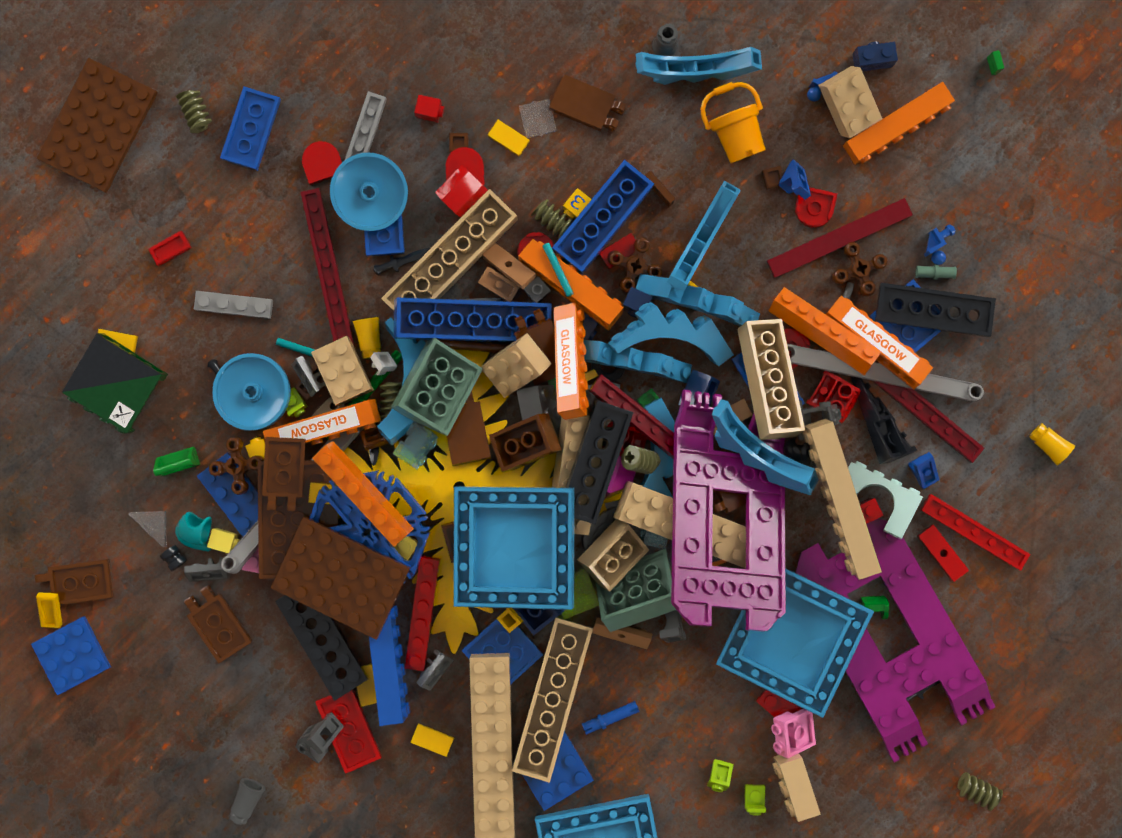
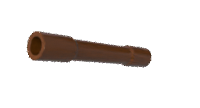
M439 340L451 349L490 352L493 354L510 345V343Z

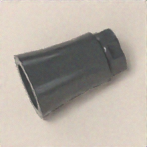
M666 23V25L659 28L657 35L652 41V49L656 55L673 56L678 49V32L674 25Z
M242 778L231 807L229 819L239 825L246 824L259 799L266 791L265 786L253 779Z

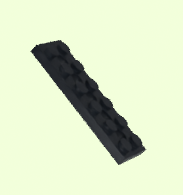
M881 282L879 285L875 321L991 337L996 298ZM895 299L900 300L902 303L900 310L894 309L892 305ZM913 302L920 304V312L917 313L912 310ZM932 305H937L940 308L938 315L931 313ZM952 307L957 308L959 311L957 318H953L950 315ZM971 310L976 311L978 314V318L975 321L969 318Z
M595 399L566 488H574L575 519L596 525L634 412ZM611 419L613 422L612 428L605 430L604 422ZM601 438H605L606 446L599 449L597 446L598 441ZM594 457H599L600 464L597 467L591 466V460ZM593 476V484L586 486V477ZM587 495V502L580 505L578 503L579 497Z
M286 595L275 601L334 701L369 679L331 617L308 606L304 613H300L297 609L300 602ZM310 618H314L317 621V626L314 629H310L307 626ZM321 634L327 638V642L323 646L317 643V638ZM330 651H334L337 655V659L334 662H329L327 659V654ZM339 668H344L347 671L344 679H340L337 676Z

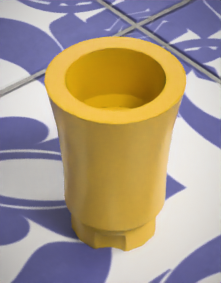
M379 317L353 321L363 359L370 358L374 352H381Z
M1043 423L1038 425L1029 436L1056 465L1063 462L1075 448L1074 444L1059 436L1051 428H1047Z

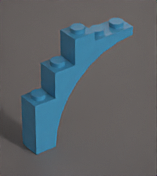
M747 47L720 54L686 57L661 56L640 52L636 53L637 73L652 77L654 82L663 85L680 80L695 83L712 77L724 81L762 70L761 51L753 47Z
M726 181L722 183L667 280L673 288L683 291L686 289L709 245L741 190Z
M640 274L636 285L637 290L652 296L654 300L700 311L738 326L743 325L746 321L759 320L760 313L745 306L742 301L731 296L714 294L704 288L687 286L684 291L681 289L677 290L667 282L668 278Z
M651 302L640 306L639 311L635 313L638 320L631 322L626 330L615 334L612 340L608 342L612 350L620 353L631 345L644 340L676 338L696 345L717 366H720L734 355L712 319L703 315L697 317L693 324H691L686 314L679 309L668 312L664 318L659 308Z
M390 317L385 321V326L394 338V320ZM394 339L403 358L404 377L402 386L425 345L423 340L417 343L416 339ZM392 409L377 427L379 433L393 445L418 423Z
M584 340L586 347L585 362L638 371L681 383H687L691 374V364L675 360L673 357L661 353L643 352L631 347L616 353L607 343Z
M658 398L643 407L674 433L675 421L662 398ZM650 441L651 451L658 453L661 462L653 473L645 474L640 485L673 498L662 477L666 479L673 475L674 459Z
M721 399L712 412V417L717 426L715 438L719 447L740 453L744 465L765 471L768 482L811 495L819 481L816 470L784 456L761 441L739 420L729 402Z

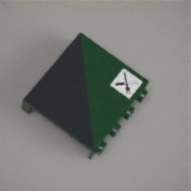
M96 333L62 393L67 395L69 401L83 405L85 411L100 416L99 419L101 421L116 426L115 429L118 432L124 434L132 433L135 431L132 426L158 382L164 381L168 373L108 335Z

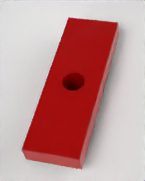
M931 524L917 535L952 582H955L969 571L934 524ZM941 550L945 552L943 556L940 555Z

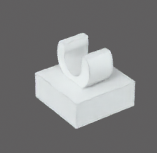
M374 352L370 357L373 361L372 368L378 369L377 375H384L388 371H394L397 367L389 352Z

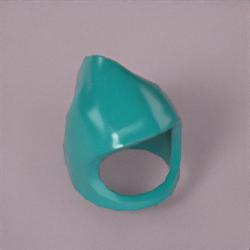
M186 512L177 523L175 529L177 539L183 545L190 548L210 551L211 548L207 547V541L211 530L212 518L209 516L202 519L192 512Z

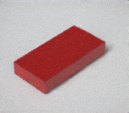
M179 231L150 247L148 250L156 265L161 266L192 247L183 231Z
M632 233L600 252L599 255L608 269L614 267V265L608 262L607 256L609 252L617 250L625 257H629L634 253V242L636 239ZM614 255L613 261H616L618 256Z

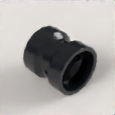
M176 545L160 555V558L167 562L171 572L187 561L185 556L179 553V548Z

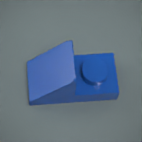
M792 160L782 176L779 186L788 194L794 192L805 200L811 196L805 169L795 160Z
M930 452L908 464L922 489L939 481L934 457Z

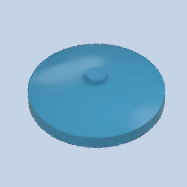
M366 152L353 155L339 165L331 180L330 198L336 213L348 225L360 230L375 231L388 227L400 217L407 203L408 187L405 176L396 163L381 154Z
M247 353L230 359L221 367L215 377L212 394L218 413L227 423L239 429L254 431L267 428L282 417L288 407L291 390L285 371L276 361L264 355Z

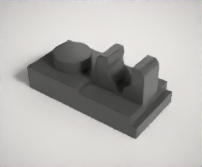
M303 356L296 358L291 364L311 397L326 386L325 382H317V378L321 376V373L318 372L313 375L310 363Z
M219 557L217 564H214L213 559L209 558L208 565L196 563L185 566L184 574L189 582L228 578L227 572L221 566L223 557Z
M438 650L433 651L437 656L435 660L427 659L430 666L421 673L420 678L416 682L420 687L430 691L454 661L451 657L444 655Z

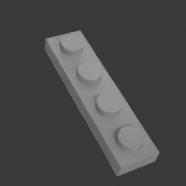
M368 91L345 160L353 155L370 151L387 100L386 97Z
M196 291L194 310L267 319H271L273 307L272 299Z

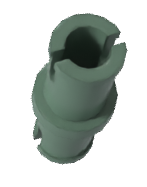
M934 265L933 267L916 266V278H933V280H938V278L955 279L957 274L956 267H939V265Z

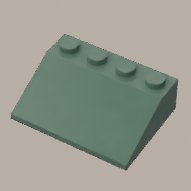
M436 338L428 340L391 408L419 424L448 436L483 368Z
M666 549L643 556L610 592L596 583L601 620L610 632L676 610L671 604L672 565Z

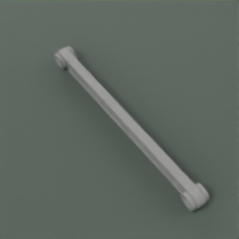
M787 344L788 350L791 351V364L912 389L880 363L874 362L864 376L829 352ZM928 374L924 381L915 388V390L967 401H977L984 394L981 385ZM971 388L976 391V397L972 396Z
M364 427L358 428V432L347 435L346 432L341 433L340 438L328 440L323 447L334 441L344 452ZM258 521L230 553L223 558L221 566L227 573H238L259 549ZM234 561L233 567L230 568V563Z

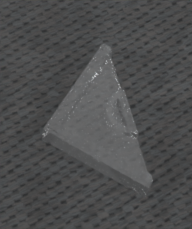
M166 511L129 512V516L152 536L161 547H167Z

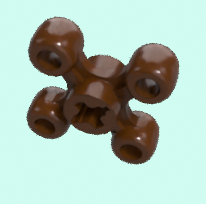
M639 237L635 240V251L631 256L625 257L617 250L609 252L607 256L608 262L611 265H622L626 268V276L620 281V288L624 292L629 293L631 287L635 288V277L640 273L657 277L662 275L660 266L657 264L648 265L643 260L644 253L650 248L648 239L644 237ZM641 242H644L643 248L639 246ZM614 255L618 256L616 261H613ZM636 262L638 264V267L633 268L631 266V263ZM656 269V274L652 275V270ZM630 282V286L625 288V283Z
M850 242L844 247V254L850 258L851 266L846 270H836L832 275V280L834 283L841 285L849 278L857 279L860 282L859 291L861 295L865 297L874 294L876 287L869 280V272L873 269H883L887 265V258L883 254H877L870 261L863 260L859 254L860 246L856 242ZM850 247L854 249V253L850 251ZM877 259L881 261V265L877 263ZM858 267L861 268V267H862V268H863V271H862V272H861V271H858V272H857L856 268H858ZM838 274L842 275V280L838 278ZM865 286L869 287V292L866 291Z
M231 437L226 442V448L230 451L231 458L226 463L221 461L212 462L209 465V473L213 476H222L226 472L233 475L234 482L231 485L233 493L242 495L249 489V485L244 479V474L249 469L258 471L256 462L264 461V457L255 455L248 460L242 457L243 441L238 437Z

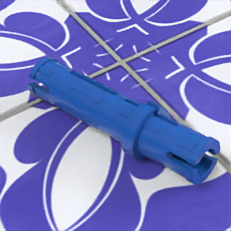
M633 701L606 714H598L596 718L582 723L586 735L598 729H606V726L640 711L636 702Z

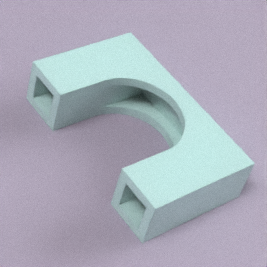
M851 462L848 470L857 495L866 487L879 486L887 490L892 496L894 509L883 531L901 540L923 498L920 496L921 492L911 487L908 490L902 487L903 483L893 478L890 481L884 478L885 475L877 470L871 472L861 462Z

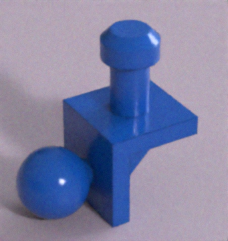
M834 71L832 74L818 79L814 78L807 92L808 99L813 102L818 101L822 93L818 85L837 75V72Z
M953 225L945 226V229L941 232L935 228L928 233L929 239L924 255L926 257L932 253L931 260L936 265H941L946 260L945 253L937 250L947 244L944 238L955 234L956 230Z

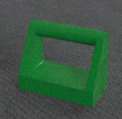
M195 447L157 457L153 468L155 476H166L199 466L200 462Z

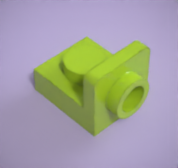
M293 387L290 389V401L286 410L288 416H295L297 418L305 413L304 409L308 405L297 389Z
M714 759L707 786L712 787V790L716 792L726 791L730 786L733 764Z
M745 784L744 808L750 815L758 816L761 813H766L765 785Z

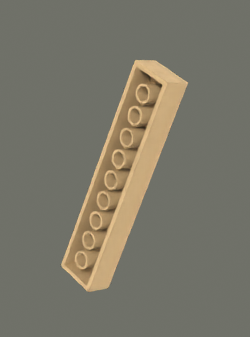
M510 653L471 654L470 689L475 838H515Z

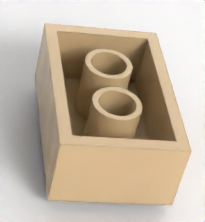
M850 66L818 85L841 136L851 138L882 120L860 67Z
M526 333L493 355L481 368H483L482 371L505 398L540 376L552 363L529 334Z
M348 336L311 352L336 406H341L374 390L354 345Z
M616 519L577 561L598 585L610 592L649 549L629 524Z
M798 753L790 758H785L781 755L774 756L775 763H772L773 769L778 778L781 779L778 784L782 794L787 798L784 802L791 817H795L800 822L821 815L803 758Z

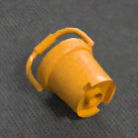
M730 82L714 88L712 92L706 95L700 109L706 130L711 129L717 133L730 164L766 150L757 119L759 110H762L763 106L756 90L743 82ZM735 87H743L748 89L754 96L756 104L742 107L708 122L705 108L709 99L714 95L718 96L726 93Z

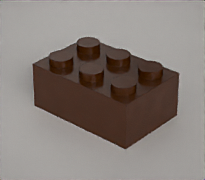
M549 413L536 414L489 435L502 472L518 469L562 450Z

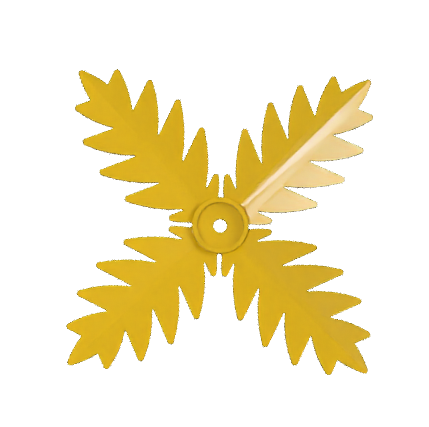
M453 349L480 367L484 364L490 353ZM482 371L472 389L474 402L480 401L485 422L503 405L509 395L504 398L500 393L478 400L493 386V383ZM507 420L485 426L488 445L491 444L489 435L504 429L508 424ZM426 426L424 428L430 437L447 454L446 456L439 452H434L435 458L444 466L443 471L440 470L432 459L428 458V472L422 462L399 441L394 443L401 471L380 447L377 462L374 466L372 465L373 470L356 452L347 447L344 453L362 473L379 470L378 478L380 472L384 471L383 478L386 481L389 480L391 475H394L392 484H394L395 478H398L421 506L428 500L425 507L426 514L433 510L439 502L443 504L430 518L434 521L444 517L441 522L429 531L430 534L423 553L443 547L432 556L433 558L440 559L438 577L443 575L437 581L434 606L443 603L444 606L434 621L431 633L437 634L445 631L451 652L455 654L461 644L464 632L474 636H478L479 632L469 608L454 607V563H451L441 527L443 524L454 522V484L461 481L465 486L552 487L553 477L550 478V475L555 466L556 453L539 459L521 476L525 466L502 472L499 467L491 475L496 464L495 461H491L480 472H477L476 469L486 460L452 466L447 436ZM393 492L389 502L393 505L399 498L396 510L402 516L410 515L412 513L410 505L398 492ZM623 492L604 500L600 513L607 510L605 503L619 500ZM418 573L415 575V577H414L413 580H412V583H413V584H415V583L417 582V575H418ZM475 607L488 613H493V608Z

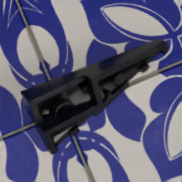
M850 376L853 385L861 390L858 401L879 464L890 463L917 451L915 446H910L906 441L905 437L907 435L905 432L898 430L895 418L879 397L875 398L869 390L871 385L864 383L862 378Z

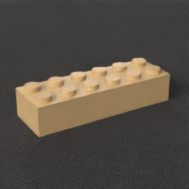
M782 319L746 321L737 330L759 439L796 437L805 431Z
M589 415L564 420L561 417L558 441L562 450L556 453L552 487L566 488L590 417ZM603 438L597 443L599 449H602ZM594 457L591 460V466H599V457ZM593 476L586 477L585 485H592L594 482ZM587 495L579 497L578 503L580 505L587 502ZM574 518V534L589 535L591 523Z

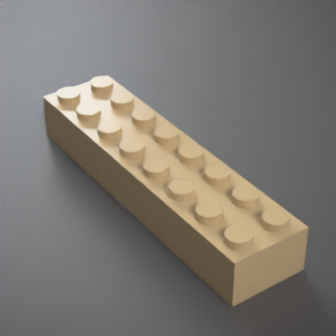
M489 189L381 299L393 311L394 300L397 297L440 299L482 257V254L496 243L518 220L517 215Z
M823 419L805 425V431L802 432L803 438L810 445L811 450H808L811 461H814L817 466L815 470L818 479L821 480L823 485L820 487L821 493L829 503L826 508L829 516H832L835 521L832 526L835 534L841 540L838 544L841 552L847 558V560H844L847 571H850L851 575H855L859 580L881 573L882 571L834 423L828 419Z
M627 481L613 517L672 540L673 498ZM713 514L712 556L746 569V527Z
M555 618L512 772L550 783L593 628L561 618Z

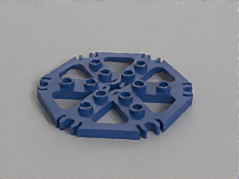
M379 470L363 473L388 501L393 492H398L412 508L410 515L403 516L414 528L406 537L415 536L418 543L412 559L405 560L331 479L329 483L332 485V489L325 485L319 490L310 519L319 523L324 504L329 502L346 522V525L328 528L411 567L407 575L410 579L417 571L430 532L423 533L429 530L430 526L424 527L421 524V521L427 520L428 516L419 517L421 514L425 515L426 511L398 478H395V482L392 484L394 475H391L389 480L386 481L383 478L384 471L380 472L378 478ZM370 528V535L365 536V529Z

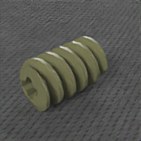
M187 90L177 94L176 98L179 99L178 103L182 106V112L185 113L184 118L188 120L187 125L191 127L190 132H203L208 128V124L212 122V119H205L209 116V112H202L206 109V105H200L204 100L203 98H197L201 92Z
M546 199L537 206L531 216L536 214L535 220H541L542 226L548 224L546 229L548 231L553 229L552 234L554 236L559 234V240L569 228L572 219L570 218L565 221L566 214L559 216L560 209L553 211L554 204L547 206L549 199Z
M386 382L380 386V389L385 391L380 393V397L385 398V400L379 401V404L385 406L379 409V412L385 414L380 416L382 421L392 410L391 406L400 391L399 387L402 386V383Z
M628 445L621 457V463L625 469L643 474L653 473L661 462L660 456L655 451L633 445Z
M968 772L963 773L959 778L957 788L960 790L959 795L961 797H964L967 793V800L970 801L974 797L973 803L978 804L981 800L980 806L984 808L988 804L987 809L989 811H992L1001 801L1002 789L991 786L988 782L984 783L982 779H977L974 775L970 776Z

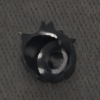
M796 437L787 441L783 447L784 456L803 465L816 468L815 462L811 461L808 450H811L808 443L805 442L802 445H797L795 443Z

